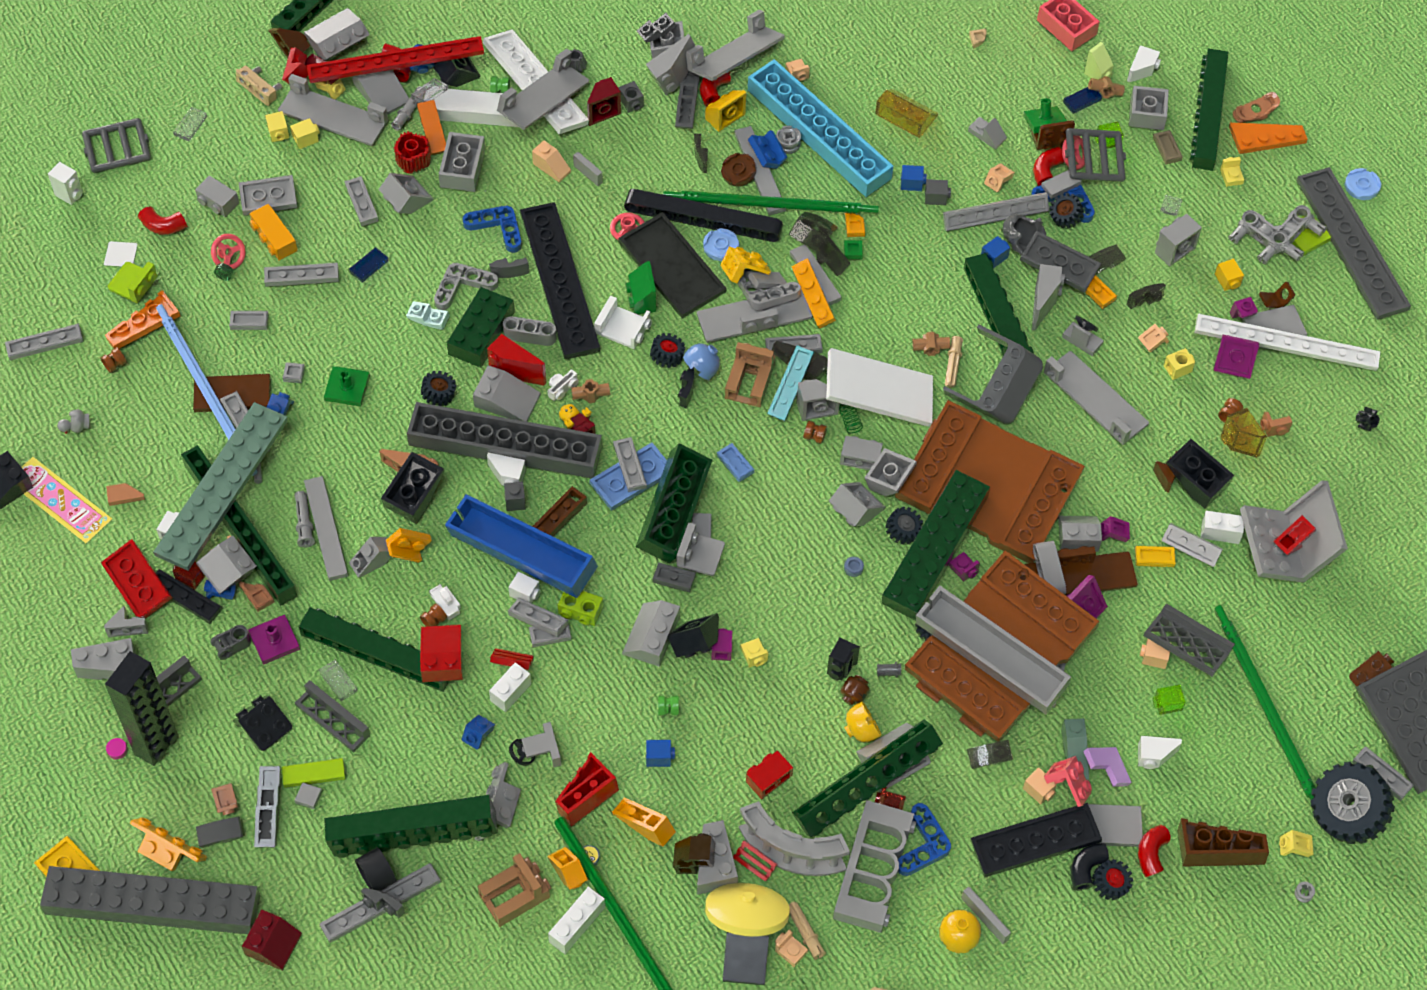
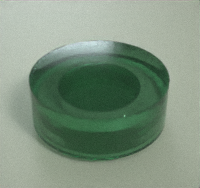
M224 263L217 264L214 270L216 277L225 281L230 280L234 273L233 269Z

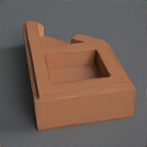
M126 483L106 486L109 506L145 500L143 493Z
M242 581L238 583L257 612L274 603L273 597L264 585L246 584Z

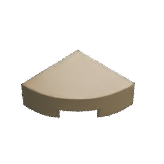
M986 29L969 31L973 48L983 44L986 39Z

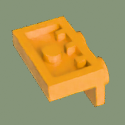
M399 528L386 539L391 557L418 563L422 561L420 551L432 541L430 534Z

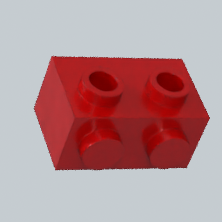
M777 750L773 754H767L759 765H753L748 769L746 783L762 800L793 776V767Z

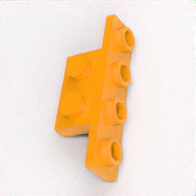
M143 817L131 820V825L146 833L137 852L170 871L176 869L182 855L196 862L206 861L207 856L202 854L201 849L186 845L185 840L182 838L170 836L166 829L156 828L151 825L150 820Z

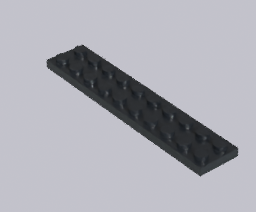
M555 202L520 209V215L553 324L556 327V334L564 359L600 352V345Z

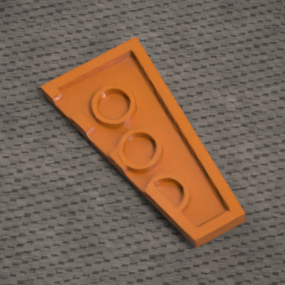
M1232 122L1229 124V129L1239 154L1306 144L1308 140L1302 125Z
M163 290L157 293L158 297L154 300L150 299L147 301L145 307L139 312L137 310L133 312L129 320L122 321L105 335L113 349L116 347L120 349L163 326L162 318L156 309L158 305H163L167 314L173 320L180 317L178 309Z

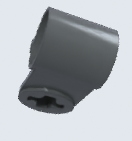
M237 625L214 636L210 643L216 648L218 658L224 660L249 647L251 637L245 626ZM244 635L243 638L237 639L239 636Z

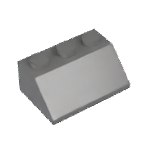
M348 8L304 32L317 56L325 61L370 35L361 19Z
M662 600L643 603L622 655L660 667L670 642L668 635L675 630L680 618V606Z
M905 723L856 751L860 762L863 763L914 726ZM921 741L917 743L916 748L919 747ZM904 753L901 754L899 760L903 758ZM929 756L924 757L919 764L911 766L902 776L894 778L885 788L879 789V791L886 790L930 764ZM888 765L883 768V771L887 769Z

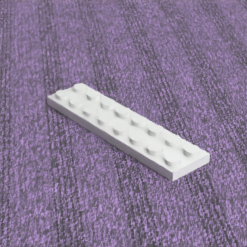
M513 29L484 38L483 44L521 90H524L548 73L546 68ZM570 97L544 115L558 134L586 126L589 122V119Z

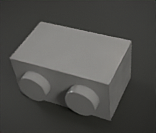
M208 176L195 189L197 201L201 205L208 206L214 213L221 214L224 217L239 204L237 192L211 176Z
M845 436L840 464L870 470L882 452L883 443L875 440L860 439L856 436Z

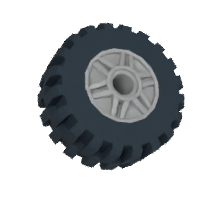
M1344 762L1343 766L1339 764L1334 765L1332 771L1327 769L1323 772L1325 776L1322 779H1317L1315 783L1318 786L1316 789L1313 788L1311 793L1314 796L1311 800V807L1314 809L1312 813L1320 827L1341 842L1346 841L1348 844H1355V842L1360 844L1366 843V839L1371 838L1374 840L1378 837L1377 833L1380 831L1383 833L1387 829L1385 827L1387 822L1391 823L1392 817L1390 815L1391 812H1394L1395 808L1392 804L1394 800L1393 793L1390 791V786L1384 778L1371 767H1366L1358 762L1356 764Z

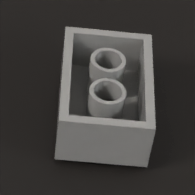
M449 132L439 170L440 187L476 191L485 154L484 136Z

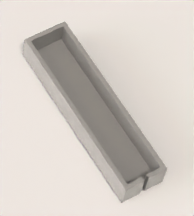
M942 586L936 589L929 598V603L926 602L916 615V624L1045 715H1047L1070 685L1071 676Z

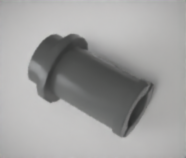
M901 663L877 664V677L895 676L897 678L898 675H901Z

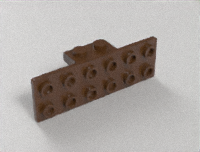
M1081 546L1077 549L1064 548L1057 551L1066 585L1065 596L1071 594L1088 575L1095 577L1101 591L1133 588L1138 585L1131 555L1128 551L1096 555L1095 547ZM1036 563L1024 564L1038 574ZM1024 576L1020 577L1021 580L1026 579Z

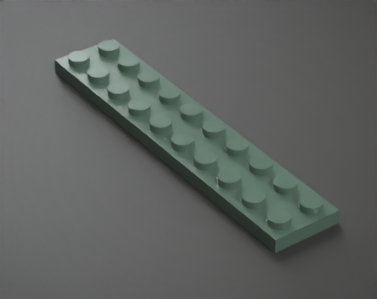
M255 402L253 403L153 551L154 556L189 571L288 422L287 416Z

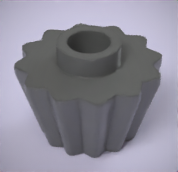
M570 50L572 54L569 66L578 72H582L583 69H586L587 65L585 56L579 50Z

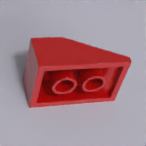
M501 334L487 348L489 366L504 370L522 382L543 386L546 384L545 363L505 335Z
M461 625L421 627L420 667L422 682L463 680Z

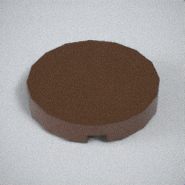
M735 153L724 160L721 174L724 181L729 185L743 186L754 178L757 167L754 159L749 154Z

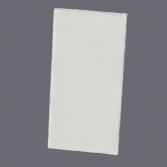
M831 348L828 351L826 400L929 427L932 424L933 376Z

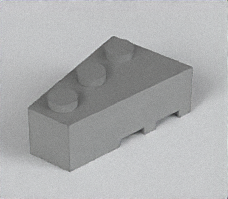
M128 638L71 649L72 665L77 678L109 679L129 651L136 654L132 639Z
M723 820L703 824L702 833L712 836L716 844L714 867H699L697 895L712 892L723 885L738 883V875Z

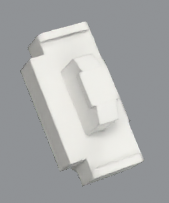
M571 369L564 377L561 374H555L549 381L551 388L548 389V397L553 401L561 400L567 391L577 386L579 382L577 373Z
M439 584L429 591L436 604L446 613L448 620L460 614V603L447 586L443 588Z

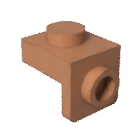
M1264 412L1260 425L1262 430H1265L1267 437L1284 435L1289 432L1292 420L1290 416L1272 420L1269 412Z
M232 783L212 788L217 813L222 812L223 816L234 813V808H237L238 804Z

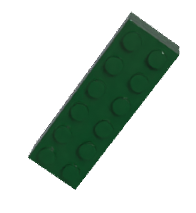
M680 443L670 451L635 546L636 548L669 564L677 558L679 547L687 525L691 522L712 459Z

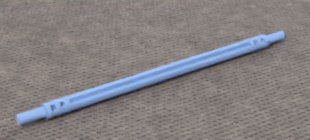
M158 305L156 309L162 318L163 326L229 440L236 430L174 320L172 317H169L163 305ZM255 470L252 476L256 475L258 471Z

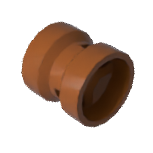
M117 347L112 349L110 354L100 357L101 362L110 373L115 371L119 365L123 366L127 363L124 355Z
M1228 398L1224 407L1219 411L1218 416L1226 424H1234L1238 418L1237 415L1241 414L1244 407L1237 399Z
M808 421L803 438L807 440L813 439L816 443L822 444L827 426L822 424L816 425L815 422Z
M435 603L428 612L420 615V619L426 627L437 626L439 622L447 619V615Z

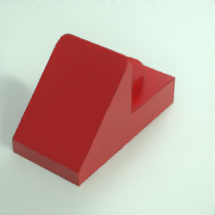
M297 48L290 49L282 77L283 81L289 84L291 74L302 78L308 76L307 66L305 65L306 54Z
M1301 515L1273 542L1288 556L1303 547L1302 543L1316 531V528Z

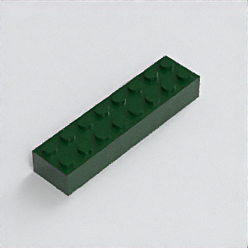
M955 470L882 594V604L916 621L917 613L928 602L986 502L990 486Z
M490 795L324 818L325 842L334 857L337 856L339 858L348 857L350 854L364 855L376 847L381 852H386L392 848L407 849L413 845L428 846L435 842L449 843L451 840L456 839L469 840L472 837H490L492 834H498L496 810Z

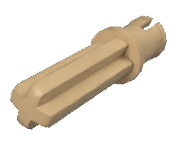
M953 336L951 338V347L948 351L949 360L945 386L949 388L956 386L959 361L962 357L963 338L960 336Z
M791 902L789 904V914L804 939L803 944L807 945L814 960H817L818 957L819 959L822 958L826 952L818 940V934L813 932L798 903Z

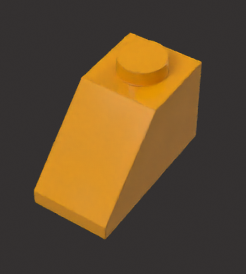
M563 847L547 856L561 881L568 889L578 888L583 882L588 880L580 860L568 848Z

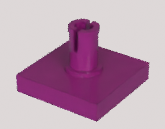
M1222 334L1214 371L1250 379L1259 342Z
M1088 575L1071 594L1067 595L1069 599L1096 619L1108 607L1095 577Z
M285 614L248 629L263 665L300 650Z

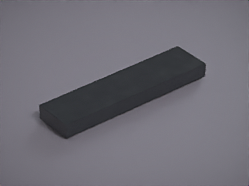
M158 569L156 572L172 596L171 601L207 623L211 624L222 611L220 605L164 571Z

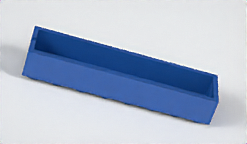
M467 494L457 506V510L464 520L462 521L458 513L454 511L445 524L451 536L575 598H578L598 567L593 556Z

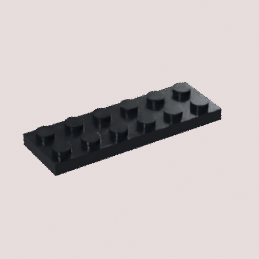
M1088 802L1080 807L1074 806L971 837V844L984 878L1102 842V837Z

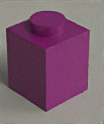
M720 628L718 629V642L712 646L711 660L731 661L732 631Z

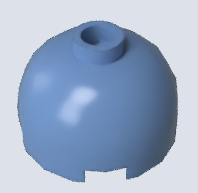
M695 344L683 356L686 364L691 369L694 367L701 372L699 376L706 380H710L720 367V359L717 355L718 350L713 345Z

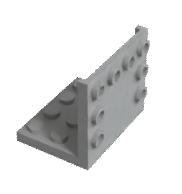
M1322 480L1284 511L1246 505L1240 508L1258 577L1304 583L1348 549L1328 481ZM1303 515L1316 528V531L1302 543L1303 547L1287 556L1273 541Z

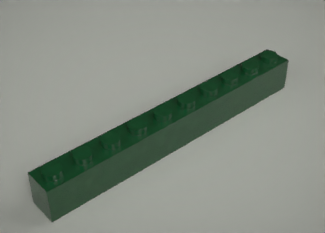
M197 445L182 453L181 457L185 468L196 484L199 485L211 464ZM235 500L222 522L257 566L255 570L281 606L297 597L295 585Z

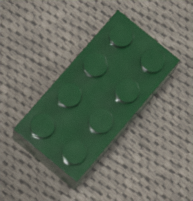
M480 287L447 341L448 355L482 368L488 358L487 348L503 333L504 319L512 317L515 313L514 300Z

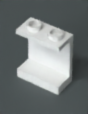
M610 295L594 322L595 332L597 335L635 349L637 344L642 342L645 330H649L652 324L650 311L647 310L642 317L617 307V298Z

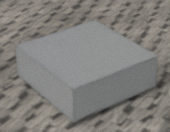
M286 363L283 382L302 383L305 365Z
M302 783L294 801L296 804L315 809L322 789Z

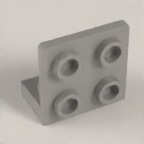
M688 523L677 553V567L714 576L725 542L698 535L696 524Z

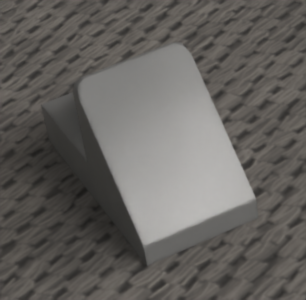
M978 117L968 128V132L995 150L1007 139L996 118H993L988 123L981 117Z
M125 606L104 625L108 637L148 634V625L145 618L132 617L128 619Z

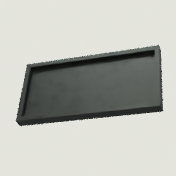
M663 212L618 238V242L639 267L645 262L650 261L655 287L682 319L727 291L723 283Z

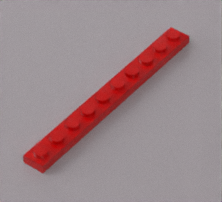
M481 36L309 64L307 65L310 83L483 55L484 48Z

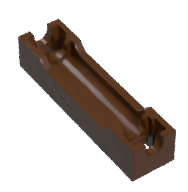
M572 486L532 527L554 536L574 515H577L587 505V496ZM572 497H573V498H576V497H577L579 500L576 502L575 500L572 499Z

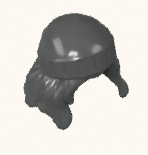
M1012 214L1003 223L1005 239L1012 244V249L1020 255L1023 254L1036 231L1044 235L1047 233L1044 226H1042L1041 218L1033 220L1023 215Z

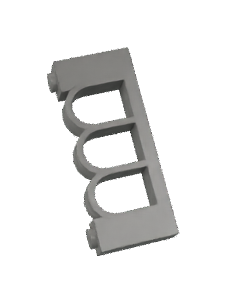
M866 800L835 906L834 920L880 933L883 926H888L890 915L887 914V909L892 892L890 885L897 878L899 870L898 858L902 856L905 850L909 833H914L916 822L913 821L914 813ZM871 829L892 835L899 840L900 846L893 850H887L866 844L864 840L867 830ZM860 854L889 863L892 866L893 872L886 876H879L856 869ZM852 881H858L882 889L886 896L885 899L880 902H871L850 896L849 892Z

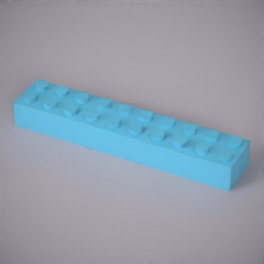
M775 59L748 77V91L786 126H792L794 129L797 128L801 133V139L865 197L892 179L893 165Z

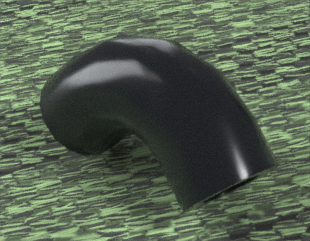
M1105 843L1083 848L1074 857L1070 867L1073 890L1081 891L1093 886L1092 868L1109 860L1108 849Z

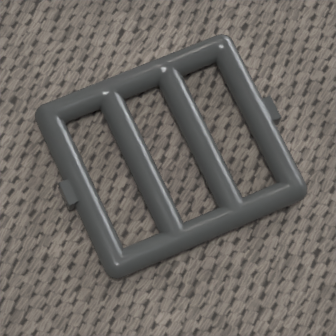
M140 118L82 132L85 148H83L84 153L88 157L90 169L93 173L151 159L148 136L144 132ZM136 126L143 154L132 157L125 128ZM118 130L125 158L115 161L107 132ZM100 134L107 163L97 165L90 136Z
M1066 129L1067 150H1065V157L1068 158L1071 179L1125 181L1124 160H1126V152H1123L1120 131ZM1073 136H1082L1086 173L1076 171ZM1090 137L1099 138L1102 173H1093ZM1106 138H1115L1118 174H1109Z

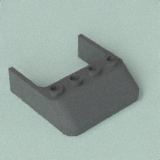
M978 324V333L1008 347L979 400H971L944 386L943 391L945 395L1002 424H1011L1015 421L1042 372L1043 363L1039 357L1020 344Z

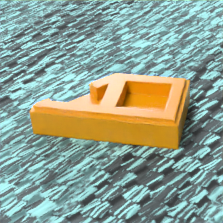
M845 213L847 237H865L864 218L859 214Z

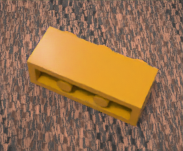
M269 203L250 213L251 221L249 223L253 231L257 230L261 242L268 245L269 253L272 256L275 255L278 261L298 251L296 240Z

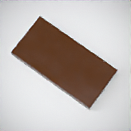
M270 374L206 377L219 401L221 398L237 391L248 410L254 402L264 407L268 405L270 400ZM194 380V412H212Z

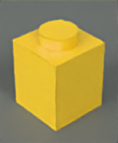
M1235 259L1219 263L1215 271V276L1224 291L1241 286L1244 274Z

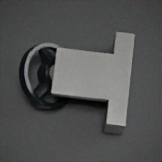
M1076 315L1075 319L1078 324L1072 322L1064 331L1062 338L1093 357L1103 345L1104 340L1089 332L1092 330L1097 332L1098 327Z
M551 722L543 723L544 733L516 739L510 744L509 753L516 763L528 766L534 761L535 756L550 753L553 767L561 766V758ZM514 744H515V746L518 748V749H517V753H518V755L520 756L519 759H518V758L516 757V755L514 754V751H513V745H514ZM525 757H526V758H530V757H531V761H530V762H523L522 760H523Z

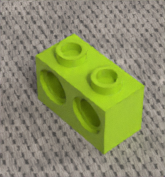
M582 591L578 598L563 592L558 602V614L566 619L578 620L583 625L595 626L603 609V598ZM574 603V605L568 606L567 604ZM592 609L593 611L586 612L585 610Z

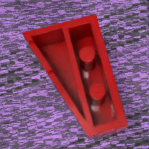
M591 752L587 756L588 759L584 765L577 770L574 779L571 782L569 781L555 801L559 815L563 816L571 827L619 791L616 777Z

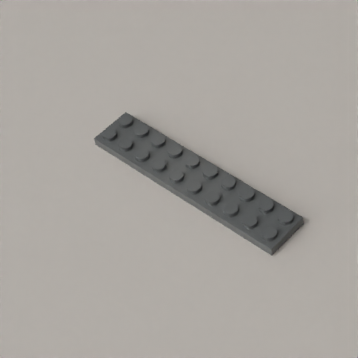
M1328 167L1298 176L1297 183L1321 224L1327 227L1326 230L1331 236L1330 240L1375 318L1378 320L1410 310L1411 304L1331 168Z

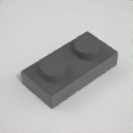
M658 562L653 576V583L690 593L696 572Z

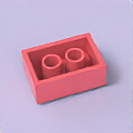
M1049 0L1039 6L1037 21L1071 51L1096 36L1100 23L1098 19L1076 0Z

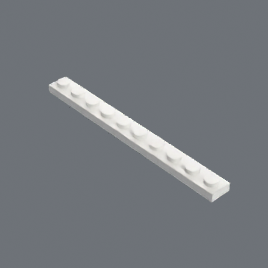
M1198 314L1194 333L1216 338H1222V334L1259 342V347L1377 371L1379 367L1380 351Z

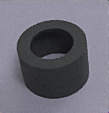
M378 847L355 859L357 868L369 889L381 891L397 882L388 861Z

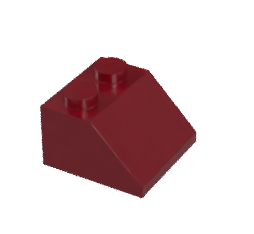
M612 77L600 80L593 87L587 101L589 126L621 114V91Z
M261 909L242 948L246 956L283 971L302 932L281 917Z

